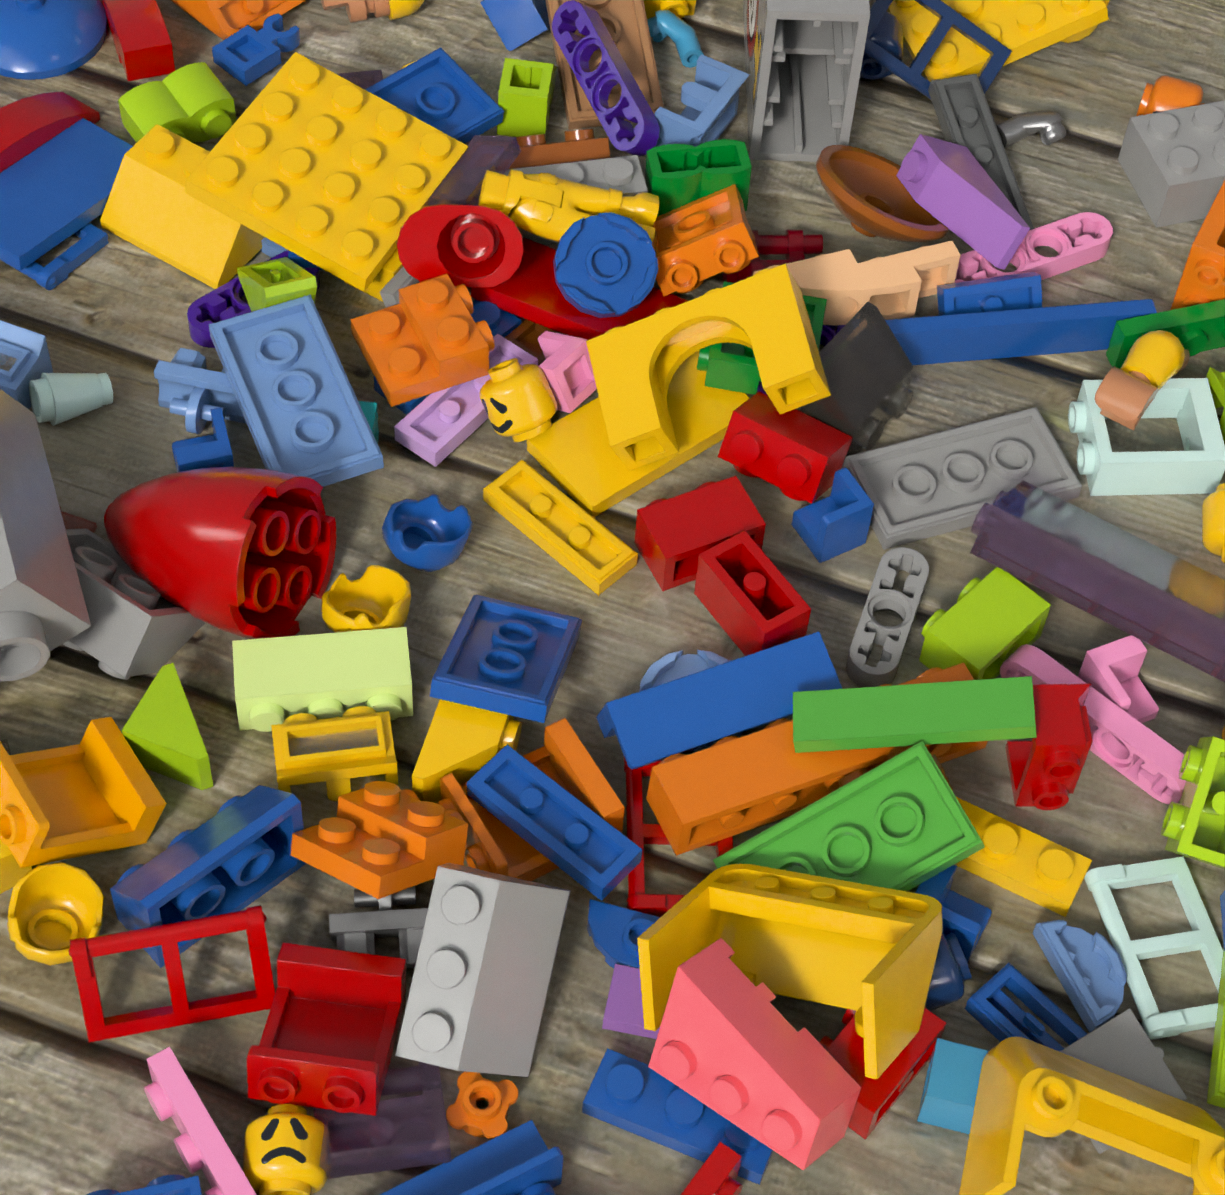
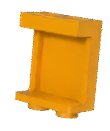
M112 717L92 719L80 744L9 755L0 741V840L8 846L20 868L147 843L167 803Z

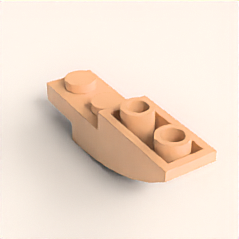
M948 241L931 246H921L914 250L890 256L876 257L861 263H857L851 250L846 249L829 254H820L813 258L786 265L802 291V295L827 299L823 325H850L852 322L902 319L915 316L918 298L937 294V285L955 282L961 255L953 241ZM780 265L770 266V267H768V268H766V269L775 268V267L780 266Z

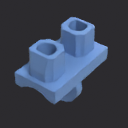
M180 348L171 362L158 361L154 370V377L159 383V406L170 408V413L185 416L187 432L201 434L206 422L212 421L210 409L220 407L225 420L247 424L224 368L222 372L207 370L205 356L199 351Z

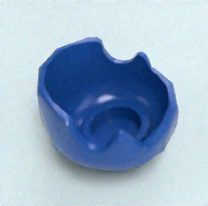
M433 494L419 501L404 499L392 504L382 526V535L389 550L401 562L420 571L433 572L453 564L458 559L469 538L473 522L468 509L464 505H459L456 509L449 510L441 504L439 496Z

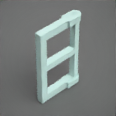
M1184 856L1123 866L1122 864L1110 865L1089 870L1084 877L1088 890L1092 892L1113 948L1120 955L1127 975L1126 981L1143 1021L1142 1027L1149 1039L1176 1036L1183 1032L1215 1027L1218 1003L1160 1013L1139 962L1142 959L1201 950L1219 993L1223 949ZM1172 881L1192 931L1131 941L1111 890Z

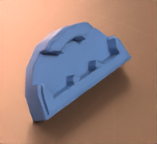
M1053 920L1036 923L1032 934L1089 1033L1113 1019L1123 1002L1124 986L1127 977L1119 953L1103 935L1096 932L1093 936L1081 928L1066 926L1067 921Z

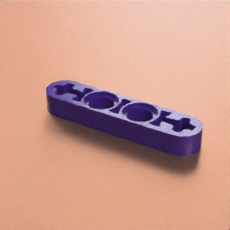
M574 0L566 1L557 9L552 20L553 35L613 146L623 152L638 155V157L645 156L646 151L656 146L659 138L660 127L652 109L598 12L594 8ZM578 29L579 33L585 35V37L583 38L574 32ZM600 48L602 52L600 65L596 70L590 72V57L595 50ZM620 83V100L615 106L610 108L608 103L610 91L615 85ZM624 119L637 123V125L635 126V128H633L631 122L625 121Z

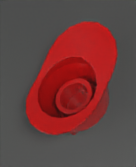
M438 204L425 206L409 216L400 228L397 240L400 262L407 273L418 281L423 282L448 274L454 286L464 284L466 287L472 288L496 287L509 280L520 267L524 252L522 234L515 222L500 210L479 205Z

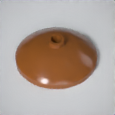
M831 145L821 151L816 161L819 180L836 208L851 221L852 227L861 234L868 237L878 236L897 242H930L943 238L950 230L916 203L896 176L901 168L898 164L867 150L847 145Z

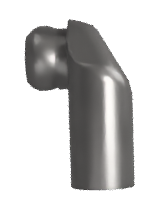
M1054 111L1021 113L996 125L1004 148L1037 132L1040 133L1042 143L1045 145H1050L1066 136V129L1061 123L1063 118Z

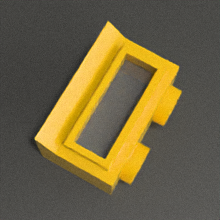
M358 706L346 710L342 717L318 720L312 714L299 713L286 718L283 724L271 725L278 790L291 793L290 786L326 781L328 799L338 801V796L351 792L350 778L384 774L386 782L398 785L397 760L389 711L376 713L371 707Z

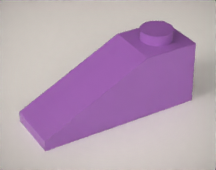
M923 134L918 136L912 149L904 157L901 168L896 176L916 203L996 268L1005 270L1030 230V227L967 147Z

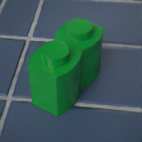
M713 140L696 147L686 144H666L646 151L645 183L648 193L659 197L657 217L733 184H736L743 200L744 209L747 211L752 165L745 142L738 140Z

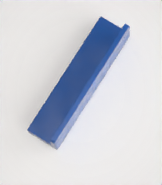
M816 632L607 702L596 718L604 739L616 735L628 767L630 769H637L663 760L671 755L683 753L722 738L793 715V692L843 688L821 634Z
M530 1120L380 1195H519L525 1188L537 1183H549L554 1188L562 1182L563 1154L558 1146L551 1149L547 1148L535 1124Z

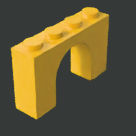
M786 263L775 268L763 269L752 277L726 287L709 290L703 296L675 307L663 308L649 317L626 326L612 328L605 334L586 341L609 444L629 471L679 453L667 404L669 384L679 366L689 356L707 346L718 343H737L751 348L754 352L763 389L779 414L831 396L802 291Z

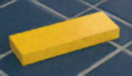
M520 460L483 488V501L598 596L637 565L638 553L524 460Z

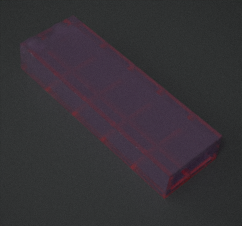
M1024 480L1008 492L1000 491L992 505L986 502L982 506L971 528V532L978 535L971 549V554L1225 682V580Z

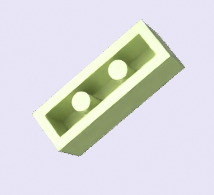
M407 627L232 641L235 702L239 730L255 729L261 732L272 731L271 725L283 724L286 718L294 714L308 713L316 716L319 720L342 717L346 710L358 706L371 707L376 713L389 711L390 721L398 717L413 716L412 678Z

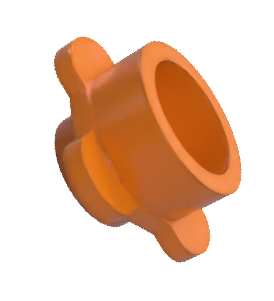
M463 1072L457 1079V1087L459 1089L457 1099L446 1110L448 1124L454 1129H463L466 1133L480 1138L493 1139L506 1133L508 1129L507 1116L509 1106L518 1100L516 1085L507 1079L495 1082L483 1078L480 1073ZM479 1100H485L489 1105L485 1109H479L476 1103Z

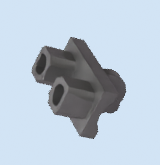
M415 886L381 899H377L359 889H354L355 908L379 906V911L329 914L331 940L337 941L338 950L375 955V938L399 937L400 958L406 959V968H415L428 908L392 910V905L416 904Z

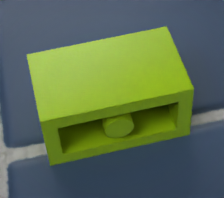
M996 567L983 580L978 577L973 578L961 591L957 603L947 612L939 609L928 619L921 632L925 639L919 661L929 669L935 667L946 669L965 663L975 680L995 679L1000 675V666L1021 645H1032L1041 637L1051 604L1013 575Z

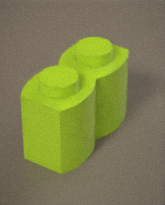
M205 62L183 66L169 74L163 81L141 84L129 90L118 99L122 124L136 143L156 124L193 143L221 137L237 121L233 97Z

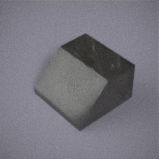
M867 302L819 352L831 396L804 405L800 409V412L853 437L846 456L860 453L862 449L871 450L880 439L885 424L892 416L896 419L900 418L907 410L913 398V391L909 389L914 367L877 306Z

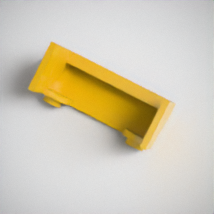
M731 864L720 867L710 873L637 938L644 1029L656 1031L661 1026L678 966L722 938L735 952L730 960L755 987L763 982L777 995L856 1010L855 1030L864 1039L865 1077L878 1079L919 1032L943 932L942 905L937 899L923 894L759 865Z
M1023 1037L1006 1038L985 1055L981 1066L959 1195H1003L1016 1186L1025 1130L1042 1137H1055L1067 1130H1071L1193 1178L1192 1195H1225V1130L1202 1108Z

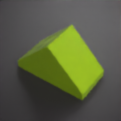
M287 257L237 268L238 277L251 312L307 295H311L315 304L317 291L316 277Z
M174 663L164 665L123 727L122 734L144 768L200 790L214 787L209 756Z

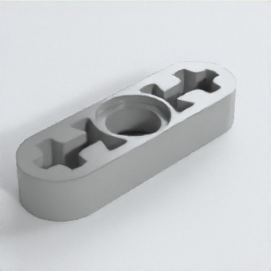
M906 547L894 548L887 551L880 560L850 646L846 663V671L849 678L859 687H876L891 684L896 677L929 574L927 560L914 549ZM899 570L910 573L906 578L902 593L893 590L895 577ZM880 609H891L902 617L903 622L893 627L884 626L875 620L873 613ZM873 643L883 646L881 658L876 667L866 664L870 657Z

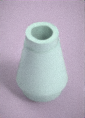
M42 373L40 379L30 380L29 382L30 402L33 413L39 423L50 421L54 426L101 408L103 405L113 403V390L107 373Z

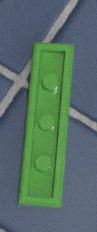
M1032 676L793 692V743L795 753L914 746L921 741L925 745L1037 738Z

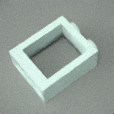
M1170 378L1157 392L1141 418H1177L1184 451L1112 452L1105 419L1109 418L1100 414L1101 408L1095 402V393L1103 380H1083L1077 401H1072L1069 405L1068 425L1070 432L1077 433L1078 435L1077 468L1080 475H1086L1090 496L1211 494L1216 492V487L1219 486L1225 471V444L1208 378Z

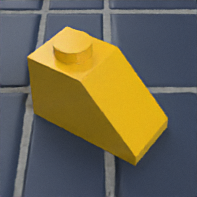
M440 699L412 774V791L416 793L420 801L434 803L440 801L441 777L452 773L459 785L472 778L506 745H509L516 751L522 722L514 720V716Z

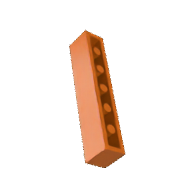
M961 663L946 669L940 667L931 668L921 673L916 679L898 685L975 679L965 663ZM884 684L880 686H891V684ZM782 718L770 723L761 731L740 738L728 736L720 739L710 748L689 755L679 753L665 758L658 765L652 767L646 799L677 856L789 817L839 789L838 782L846 775L857 769L864 768L869 772L888 761L887 756L895 747L795 753L793 720ZM988 741L930 744L925 746L931 756L935 754L939 762L944 763L984 749Z

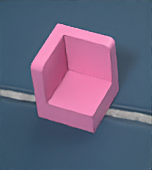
M545 331L538 337V342L546 360L538 367L543 371L558 406L557 410L571 413L597 389L587 348V339Z
M1130 635L1086 652L1078 675L1080 679L1087 684L1092 683L1091 687L1139 722L1144 723L1156 718L1159 707L1138 677L1147 653V649L1140 639Z

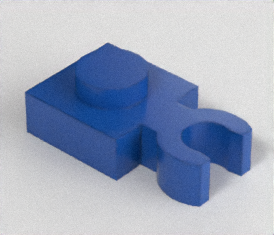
M279 13L271 15L264 21L263 28L258 32L247 25L212 47L213 61L247 86L281 64V52H289L299 46V28L293 26L289 30L284 31L282 15Z

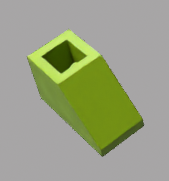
M505 58L498 91V105L504 110L502 123L497 125V135L518 137L545 134L546 136L557 66L551 63Z

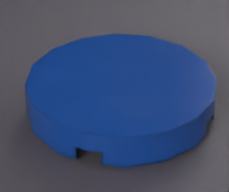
M612 212L598 213L596 216H589L587 218L584 217L574 222L560 238L553 260L555 282L565 300L580 312L598 318L620 317L638 308L653 289L658 272V261L652 246L653 242L647 231L631 218Z

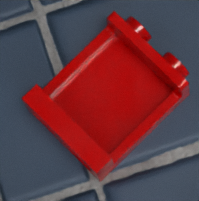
M283 942L277 958L278 987L259 1046L252 1045L246 1058L248 1098L269 1101L275 1104H293L329 1109L339 1113L376 1116L406 1004V959Z

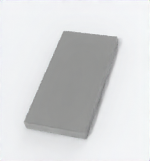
M1037 407L845 457L842 468L846 467L874 503L870 525L883 550L1078 498L1082 488L1079 479Z

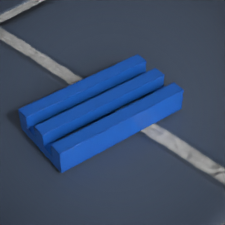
M1010 963L1004 966L967 1000L965 1010L1000 1042L1009 1037H1023L1057 1051L1063 1050L1064 1047L1045 1031L1043 1024L1029 1012L1025 1013L1000 990L1005 986L1068 1045L1087 1035L1079 1025Z

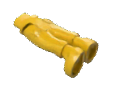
M511 169L507 176L486 170L478 205L500 210L507 216L511 213L510 218L517 227L557 242L560 241V238L574 222L584 217L596 216L598 213L612 212L631 218L647 231L653 242L656 230L653 225L659 211V197L648 192H641L635 196H623V192L612 188L607 190L558 178L556 175L549 173L524 174L522 171Z

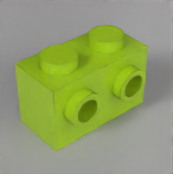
M1214 736L1203 737L1199 739L1197 747L1189 745L1184 754L1179 770V779L1185 780L1186 783L1180 802L1172 801L1168 806L1161 827V835L1168 837L1164 850L1225 869V740Z

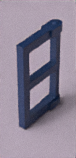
M874 0L870 6V19L864 53L930 100L928 89L931 82L921 76V73L951 27L990 54L977 75L984 94L1012 52L941 0H915L940 19L908 67L869 39L893 1Z

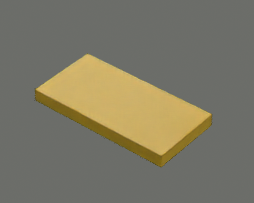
M698 350L679 366L668 388V410L679 453L629 471L610 447L599 397L554 422L548 430L540 435L528 439L527 451L581 508L591 516L596 517L723 440L733 411L750 398L742 392L705 386L706 371L697 370L700 352Z

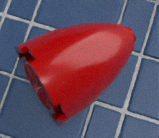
M243 467L201 468L171 473L143 482L121 493L107 507L104 515V526L109 541L122 560L138 577L158 591L168 602L183 608L193 617L223 631L247 639L295 636L300 631L299 622L294 620L311 596L322 599L330 580L335 559L336 520L335 517L328 516L325 513L320 497L323 487L314 479L296 474Z

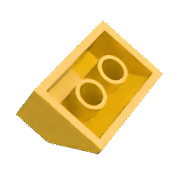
M156 124L124 154L100 219L101 227L213 289H217L229 282L238 273L237 268L245 266L262 249V239L265 237L185 193L186 179L210 151Z

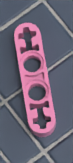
M1083 212L1029 230L1009 262L1017 269L1013 272L997 270L975 250L960 254L955 278L957 280L954 283L1027 272L1040 274L1041 280L1050 278L1103 258L1111 242L1113 227L1104 216L1092 212ZM1049 246L1055 249L1059 255L1056 257H1044L1038 254L1034 248Z
M1021 645L1000 666L1002 678L1032 676L1033 685L1087 684L1048 654L1032 645ZM1090 687L1084 703L1093 740L1090 751L1158 801L1169 805L1172 801L1178 803L1186 783L1185 780L1179 779V770L1184 754L1096 689Z

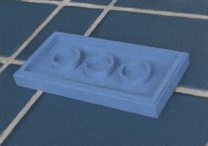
M311 295L209 324L210 337L266 469L309 477L324 487L384 468L383 455Z

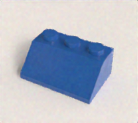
M262 785L257 786L244 796L239 795L229 799L210 820L195 830L189 829L180 833L171 841L165 851L146 864H138L131 867L120 877L117 884L110 888L118 920L130 931L241 911L307 864L291 856L292 833L304 829L301 801L293 793ZM202 938L178 942L180 954ZM162 945L143 948L160 968L165 965Z

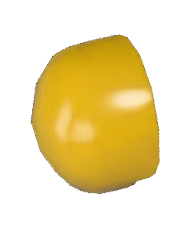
M370 565L363 576L357 580H348L346 575L341 573L330 590L326 591L322 596V618L327 627L334 633L404 627L411 600L410 582L398 571L380 565Z
M63 862L38 865L15 884L8 908L7 928L10 940L15 943L16 950L29 960L50 966L71 962L72 957L68 952L70 939L97 937L100 933L103 922L104 902L101 888L85 870Z

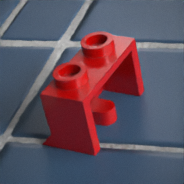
M1092 683L1033 685L1037 738H1032V741H1007L1005 747L1015 807L1035 806L1040 810H1055L1068 803V794H1073L1093 742L1087 709L1084 706Z

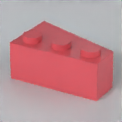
M720 938L678 966L648 1067L800 1169L805 1170L845 1136L861 1087L805 1027L798 1032L771 1004L776 998L774 993L763 982L755 987L730 960L735 952Z

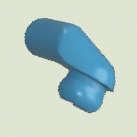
M669 10L655 11L656 16L647 19L650 37H653L655 42H662L669 36L675 43L683 66L688 68L696 67L697 59L701 54H704L693 27Z

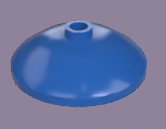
M0 0V75L25 80L45 79L66 74L84 65L101 49L107 36L106 12L101 1Z

